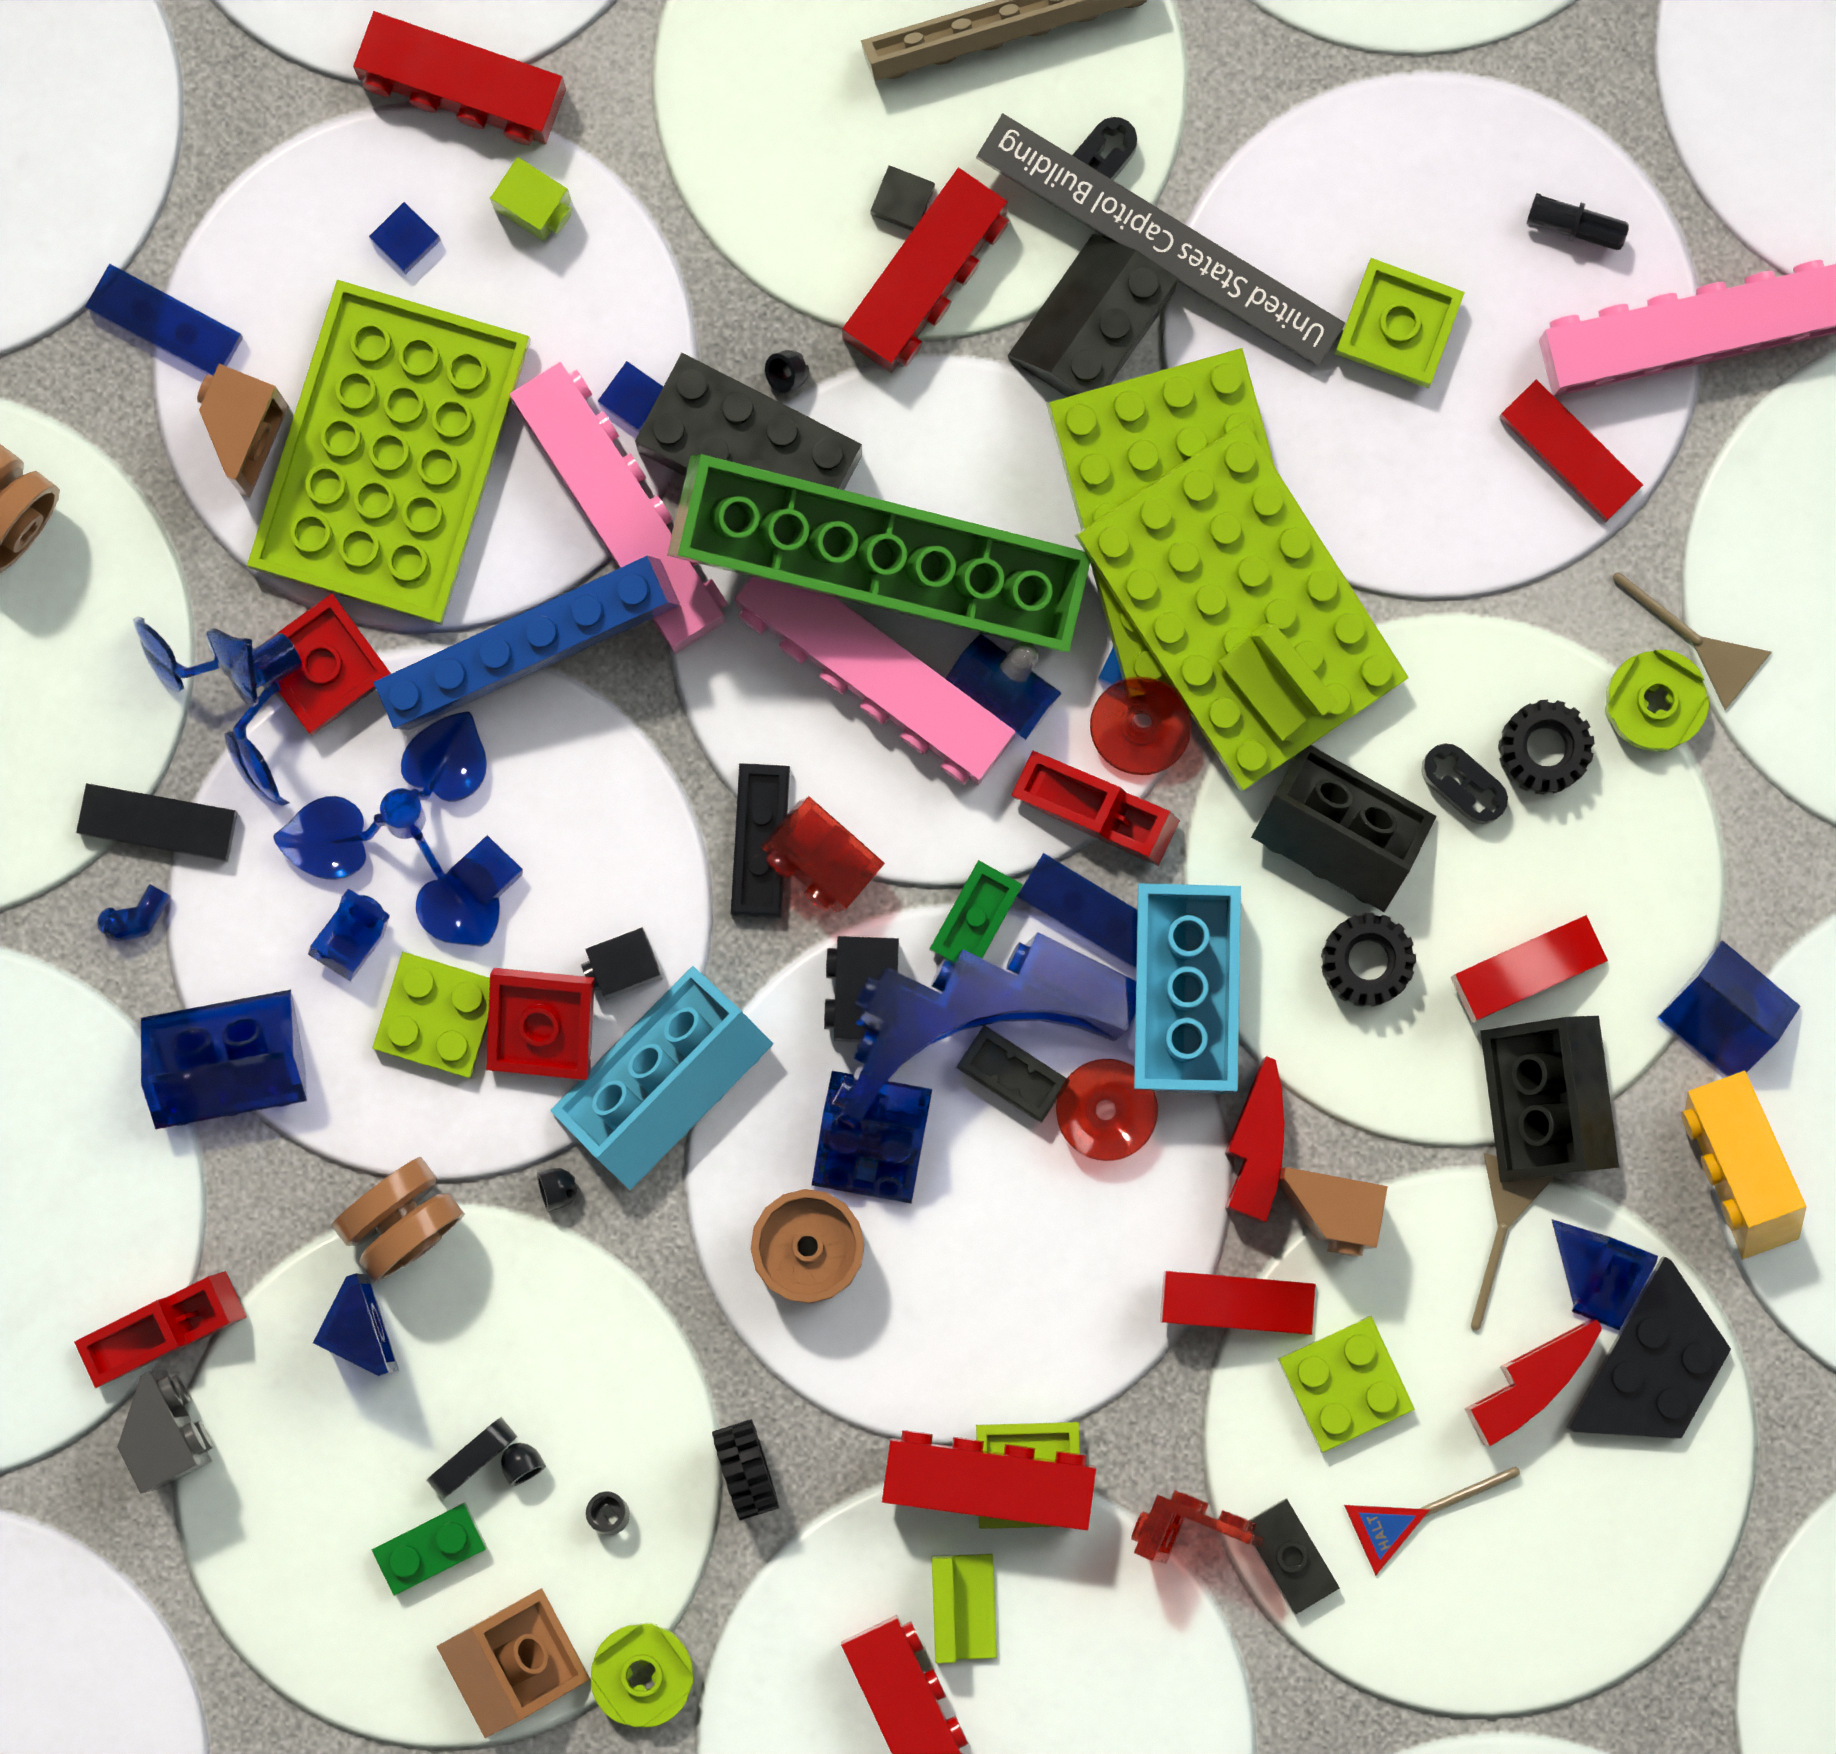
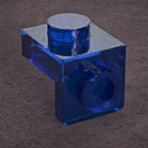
M347 889L341 897L338 910L310 945L308 955L351 982L383 939L390 915L373 898L366 895H358L354 891Z

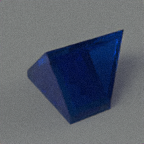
M1551 1219L1573 1302L1572 1312L1589 1319L1598 1320L1601 1324L1620 1330L1655 1267L1658 1256L1615 1238Z

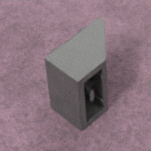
M167 1370L149 1371L140 1376L117 1446L140 1494L158 1490L212 1462L207 1452L213 1448L211 1438L201 1421L193 1424L184 1406L190 1402L188 1392L179 1376L170 1377Z

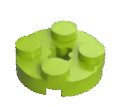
M1666 649L1648 651L1628 658L1614 672L1606 690L1605 715L1613 725L1616 733L1630 745L1646 751L1667 752L1687 742L1700 730L1708 714L1709 696L1707 697L1706 687L1703 683L1704 678L1699 668L1687 657ZM1660 687L1667 692L1664 700L1670 704L1667 712L1659 709L1652 713L1647 709L1649 702L1644 698L1646 690L1654 693Z
M652 1622L629 1624L611 1633L597 1649L591 1667V1690L599 1707L612 1720L633 1727H655L672 1719L687 1702L694 1683L693 1661L683 1641L669 1629L660 1627ZM638 1661L643 1666L651 1663L655 1667L656 1671L651 1676L652 1681L655 1683L654 1686L647 1689L643 1684L635 1687L630 1684L628 1679L633 1675V1669L630 1667L632 1663Z

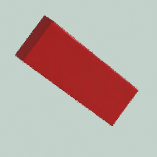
M1537 379L1499 416L1605 523L1643 486Z

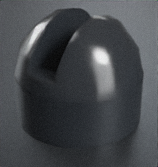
M784 350L770 355L765 363V376L769 385L780 393H786L802 386L809 375V366L805 364L804 356L794 350ZM790 368L791 375L787 378L784 370Z
M552 1168L537 1172L538 1185L547 1212L561 1209L572 1203L577 1195V1187L574 1185L575 1177L570 1172L562 1168Z
M525 1443L510 1445L503 1452L501 1458L502 1472L511 1487L526 1482L546 1467L539 1452L531 1445Z
M609 1491L600 1492L591 1498L586 1507L588 1524L600 1534L616 1535L623 1531L629 1523V1507L616 1493ZM606 1504L618 1517L614 1524L600 1511Z

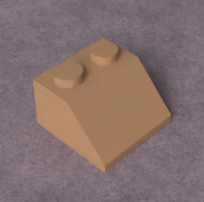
M218 364L214 376L207 374L200 386L197 395V402L201 403L199 412L225 475L240 494L250 498L289 405L276 386Z
M1288 1167L1280 1170L1278 1185L1316 1240L1328 1242L1327 1252L1357 1257L1363 1256L1364 1249L1377 1248L1388 1186Z
M542 1588L436 1646L484 1738L523 1720L590 1680Z

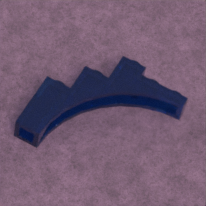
M1039 932L1026 944L1018 942L1008 960L1006 970L963 949L951 962L944 959L931 983V987L938 991L886 967L876 980L868 976L857 996L855 1004L862 1007L856 1023L874 1033L865 1031L853 1055V1059L860 1062L852 1079L847 1076L843 1078L834 1095L832 1104L839 1107L833 1123L852 1131L864 1118L881 1087L901 1065L927 1046L962 1030L997 1022L1042 1021L1077 1027L1115 1042L1128 1031L1135 1015L1136 980Z

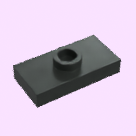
M983 1025L956 1067L1040 1123L1043 1122L1069 1082V1079L986 1025Z
M1287 1498L1242 1524L1295 1614L1300 1613L1340 1589Z

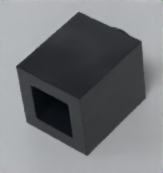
M643 927L585 949L589 961L581 964L584 976L595 978L594 991L600 989L602 996L606 1000L663 979Z

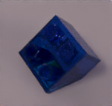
M832 1071L823 1110L811 1185L912 1204L932 1089Z

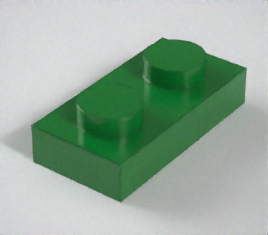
M978 860L929 951L974 975L1023 884Z
M466 1502L371 1550L395 1596L488 1549Z

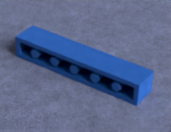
M647 555L373 683L393 729L411 730L680 606V603L661 560Z

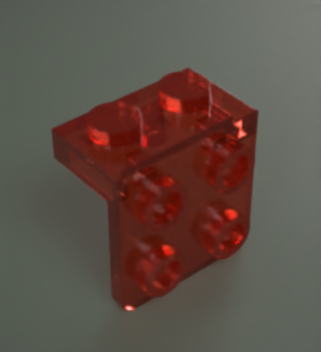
M1174 1490L1171 1498L1157 1494L1150 1513L1142 1511L1134 1527L1131 1540L1138 1542L1134 1551L1135 1554L1151 1561L1167 1564L1185 1518L1257 1547H1261L1264 1537L1254 1533L1257 1523L1224 1510L1221 1511L1219 1518L1206 1513L1209 1503Z

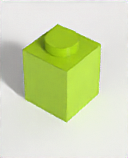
M519 157L515 159L490 197L496 212L545 242L551 231L558 234L563 229L573 211V208L569 206L571 197L568 188Z

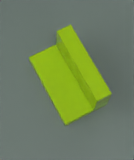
M1263 623L1217 662L1280 741L1285 740L1313 715L1324 716L1338 704L1333 695L1275 623Z
M993 1554L931 1556L935 1663H956L957 1659L997 1658Z

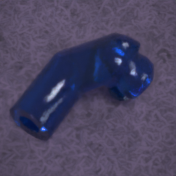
M149 884L136 907L115 910L112 907L104 909L97 919L98 929L108 939L118 942L145 937L154 928L172 896Z

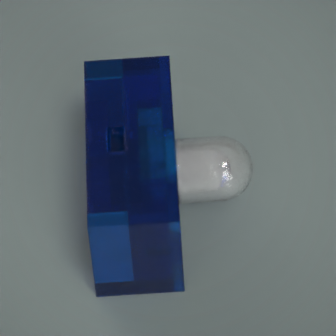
M981 633L962 652L945 678L1015 730L1025 740L1041 724L1062 694L1032 671L1039 660L1038 650L1033 644L1022 641L1018 642L1007 653Z

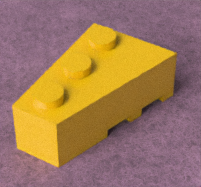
M1744 1070L1689 1090L1687 1092L1686 1110L1681 1111V1118L1690 1139H1697L1703 1154L1701 1156V1163L1709 1183L1715 1186L1725 1220L1732 1231L1742 1260L1798 1240L1807 1206L1746 1071Z

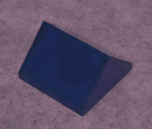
M1722 940L1656 1018L1728 1077L1744 1070L1747 1073L1779 1041L1799 1010L1800 1005Z
M355 1273L346 1276L313 1344L377 1376L399 1372L369 1275Z

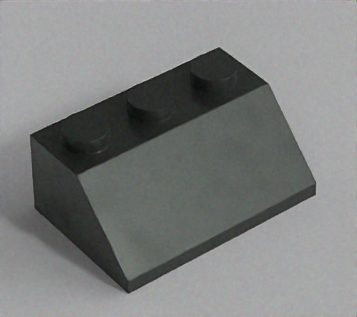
M1092 234L1012 348L1008 358L1066 397L1108 386L1112 383L1174 294L1178 278L1138 250Z
M1310 745L1296 755L1251 838L1265 845L1270 851L1281 854L1308 869L1316 877L1325 879L1354 895L1359 901L1370 904L1385 912L1410 872L1437 816Z
M1599 1015L1561 1017L1480 1030L1500 1182L1619 1168Z

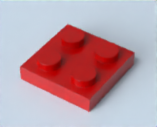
M332 593L250 652L311 736L376 690L373 682L391 674Z
M493 968L490 973L486 1070L587 1080L591 1071L595 978Z

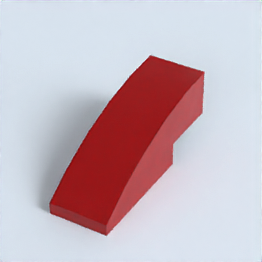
M1032 750L1011 794L1013 798L1046 815L1159 866L1180 822L1171 811L1131 795L1117 785Z
M1587 915L1458 972L1450 978L1473 1023L1605 963L1608 959Z
M1268 1056L1264 1057L1260 1063L1225 1151L1226 1154L1243 1160L1225 1208L1261 1223L1267 1222L1277 1191L1283 1159L1285 1127L1283 1095L1277 1063L1275 1059Z
M224 1271L208 1276L168 1297L156 1300L74 1341L94 1387L98 1388L247 1318L227 1272Z
M1164 1271L1160 1322L1312 1335L1316 1284Z
M1590 1319L1500 1366L1509 1385L1464 1408L1483 1445L1492 1446L1518 1430L1543 1410L1568 1384L1588 1356L1602 1330L1598 1320Z

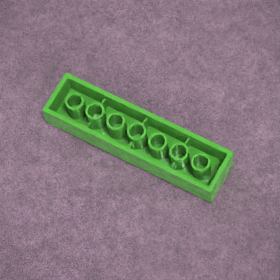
M703 454L690 456L667 556L1054 652L1068 653L1091 562L1085 551Z

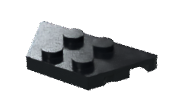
M1661 1257L1566 1426L1567 1429L1572 1432L1665 1438L1683 1437L1731 1348L1672 1260L1667 1257Z

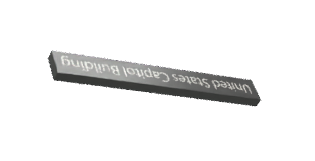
M1004 113L1001 114L976 156V159L1105 238L1138 250L1178 278V282L1317 367L1321 365L1345 325L1344 321Z

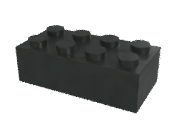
M684 353L680 354L635 440L638 453L685 477L690 456L703 454L844 490L862 457L861 443Z

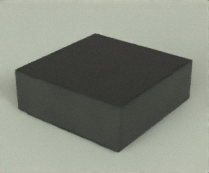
M888 165L870 214L913 231L925 214L935 189V183Z

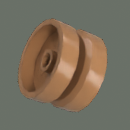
M1 444L0 573L14 564L41 533L56 507L60 489L37 471L23 475L24 462Z
M422 1157L410 1161L386 1177L349 1206L331 1224L346 1246L360 1245L376 1234H379V1237L364 1250L359 1261L375 1283L385 1279L401 1267L408 1266L429 1251L465 1215L453 1197L448 1193L438 1194L420 1206L417 1205L433 1189L437 1180L436 1175Z
M803 1189L783 1194L765 1207L754 1225L750 1249L755 1270L769 1289L787 1300L814 1303L835 1297L852 1283L862 1266L865 1243L859 1221L844 1202L827 1192ZM806 1236L808 1238L813 1237L818 1244L816 1253L808 1257L800 1254V1247L798 1245L800 1239Z

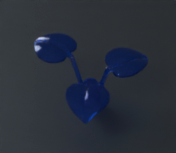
M137 616L132 619L149 665L159 679L174 692H180L184 689L182 679L220 668L228 676L236 693L250 706L233 727V732L228 731L224 734L231 760L241 777L259 795L280 806L289 804V801L280 797L272 773L263 755L247 739L246 727L268 699L281 690L278 682L302 667L300 656L291 641L284 634L279 633L253 648L252 639L233 637L221 630L211 628L206 632V639L214 660L192 667H185L176 662L170 646L152 627L145 623V618ZM263 686L264 690L258 696L257 689Z
M468 711L456 713L434 722L411 740L402 755L401 774L409 785L424 789L422 791L418 789L410 791L399 788L388 792L381 801L380 814L374 815V822L366 831H363L364 817L354 803L343 797L326 796L304 806L288 824L273 836L276 845L283 855L300 870L317 878L338 880L355 874L364 866L366 851L362 841L371 840L382 826H386L388 831L397 838H413L438 879L426 883L419 891L416 899L417 918L429 935L445 943L483 947L491 941L496 932L500 917V901L497 887L492 877L484 868L471 861L458 862L446 874L421 832L425 825L426 816L420 801L429 799L433 792L444 801H460L474 794L484 781L487 770L486 753L478 735L474 718Z

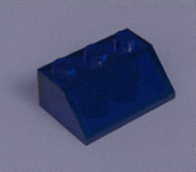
M291 989L141 1018V1086L155 1129L182 1126L193 1122L235 1116L241 1113L272 1107H283L307 1101L305 1062Z

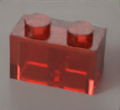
M810 796L799 800L760 846L769 854L766 858L768 864L785 878L789 879L792 875L807 887L804 892L805 896L815 906L825 912H828L830 908L835 913L846 910L885 864Z

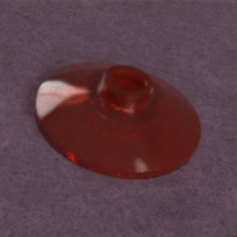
M1130 677L1112 684L1099 696L1091 713L1090 732L1098 753L1111 766L1133 775H1151L1169 768L1183 755L1191 736V717L1179 694L1166 683L1149 677ZM1139 713L1146 714L1150 717L1152 724L1145 728L1139 727L1135 724L1133 717Z
M1097 1059L1075 1069L1061 1086L1056 1101L1057 1123L1065 1140L1082 1155L1101 1161L1119 1160L1137 1152L1151 1137L1158 1117V1103L1155 1091L1134 1089V1066L1117 1059ZM1102 1100H1107L1114 1106V1114L1108 1120L1100 1119L1096 1114V1106Z

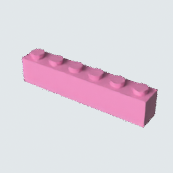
M1814 260L1793 267V274L1775 277L1774 271H1765L1746 277L1744 279L1745 284L1726 288L1725 282H1716L1697 288V295L1678 299L1676 293H1667L1647 300L1648 306L1629 310L1628 304H1618L1600 310L1598 318L1580 321L1579 315H1570L1555 319L1549 323L1550 328L1545 329L1539 339L1552 395L1554 397L1836 334V264L1824 266L1823 260Z
M559 362L511 392L509 395L516 409L617 566L621 568L647 555L661 560L680 606L656 616L652 620L673 653L676 654L725 623L724 614L720 609L728 604L712 579L706 583L702 582L693 568L699 563L667 556L672 534L666 525L672 522L673 518L658 495L649 499L639 483L645 480L646 476L632 454L629 453L623 458L612 442L619 435L604 411L595 416L585 399L592 396V393L577 369L568 374L562 363Z
M751 577L735 597L736 606L742 610L738 617L746 625L759 634H763L767 628L782 639L778 647L784 653L800 664H803L806 659L813 662L823 670L819 675L823 682L842 695L848 688L863 700L859 707L866 714L882 725L887 719L891 720L904 730L900 738L923 755L930 749L944 760L940 766L941 769L959 783L965 785L970 779L979 785L1015 738V730L837 598Z

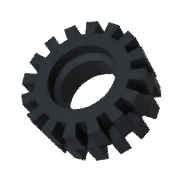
M1548 699L1539 700L1537 703H1529L1522 707L1504 726L1501 732L1503 735L1498 744V750H1501L1502 754L1499 760L1501 766L1507 768L1509 773L1506 775L1511 781L1515 779L1521 784L1519 788L1525 791L1529 789L1535 790V794L1544 795L1547 792H1553L1554 794L1570 787L1585 774L1588 764L1593 759L1594 753H1591L1595 742L1594 736L1589 734L1588 729L1591 726L1587 719L1582 721L1578 716L1581 713L1575 707L1572 709L1565 707V702L1559 700L1555 703L1548 702ZM1549 728L1561 735L1565 743V754L1558 764L1542 766L1531 759L1527 750V742L1529 736L1535 730Z
M1374 913L1355 915L1340 923L1326 939L1327 942L1321 954L1323 958L1322 973L1326 975L1327 985L1331 991L1334 989L1339 994L1338 997L1345 1002L1348 1000L1354 1003L1355 1006L1361 1007L1371 1005V1007L1378 1006L1399 995L1412 979L1415 972L1413 967L1416 963V954H1413L1412 949L1414 943L1411 937L1408 938L1404 933L1405 928L1400 923L1395 924L1388 916H1377ZM1365 940L1380 944L1388 957L1385 972L1379 978L1372 980L1358 977L1349 965L1351 949L1358 942Z
M752 1419L712 1431L722 1473L739 1521L779 1509L771 1474Z

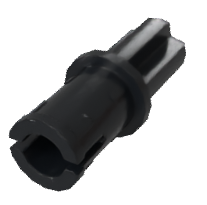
M1540 193L1535 195L1526 223L1568 235V241L1571 242L1578 238L1614 250H1621L1629 231V224L1626 221L1584 209L1585 203L1581 202L1578 207L1542 196Z

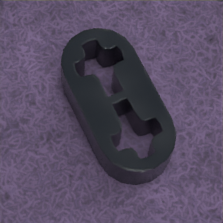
M1120 117L1104 119L1094 128L1072 156L1089 166L1094 163L1098 167L1096 169L1098 172L1114 180L1132 159L1136 151L1137 134L1135 128L1129 121ZM1118 132L1125 135L1123 146L1126 149L1122 151L1119 148H1114L1105 159L1100 156L1106 144V139L1103 135L1107 133L1110 136H1115Z
M1444 743L1435 746L1426 754L1421 768L1424 780L1468 820L1477 824H1487L1495 821L1504 813L1508 802L1506 789L1464 750L1454 744ZM1449 755L1454 757L1457 762L1454 764L1453 770L1464 781L1460 784L1449 775L1442 779L1437 778L1434 772L1438 766L1433 761L1434 757L1437 756L1442 760L1446 759ZM1470 784L1480 793L1487 789L1492 790L1495 794L1491 800L1492 804L1496 807L1494 812L1487 808L1483 809L1480 813L1475 811L1472 806L1475 804L1476 798L1465 787Z
M500 1417L442 1465L426 1481L440 1498L444 1500L518 1436L504 1419Z

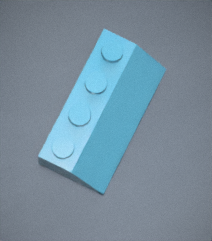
M1138 883L1134 1089L1210 1094H1234L1238 1091L1241 886Z
M692 966L591 1068L588 1079L580 1080L550 1111L599 1162L631 1190L722 1099L724 1094L759 1061L774 1043L731 1000Z

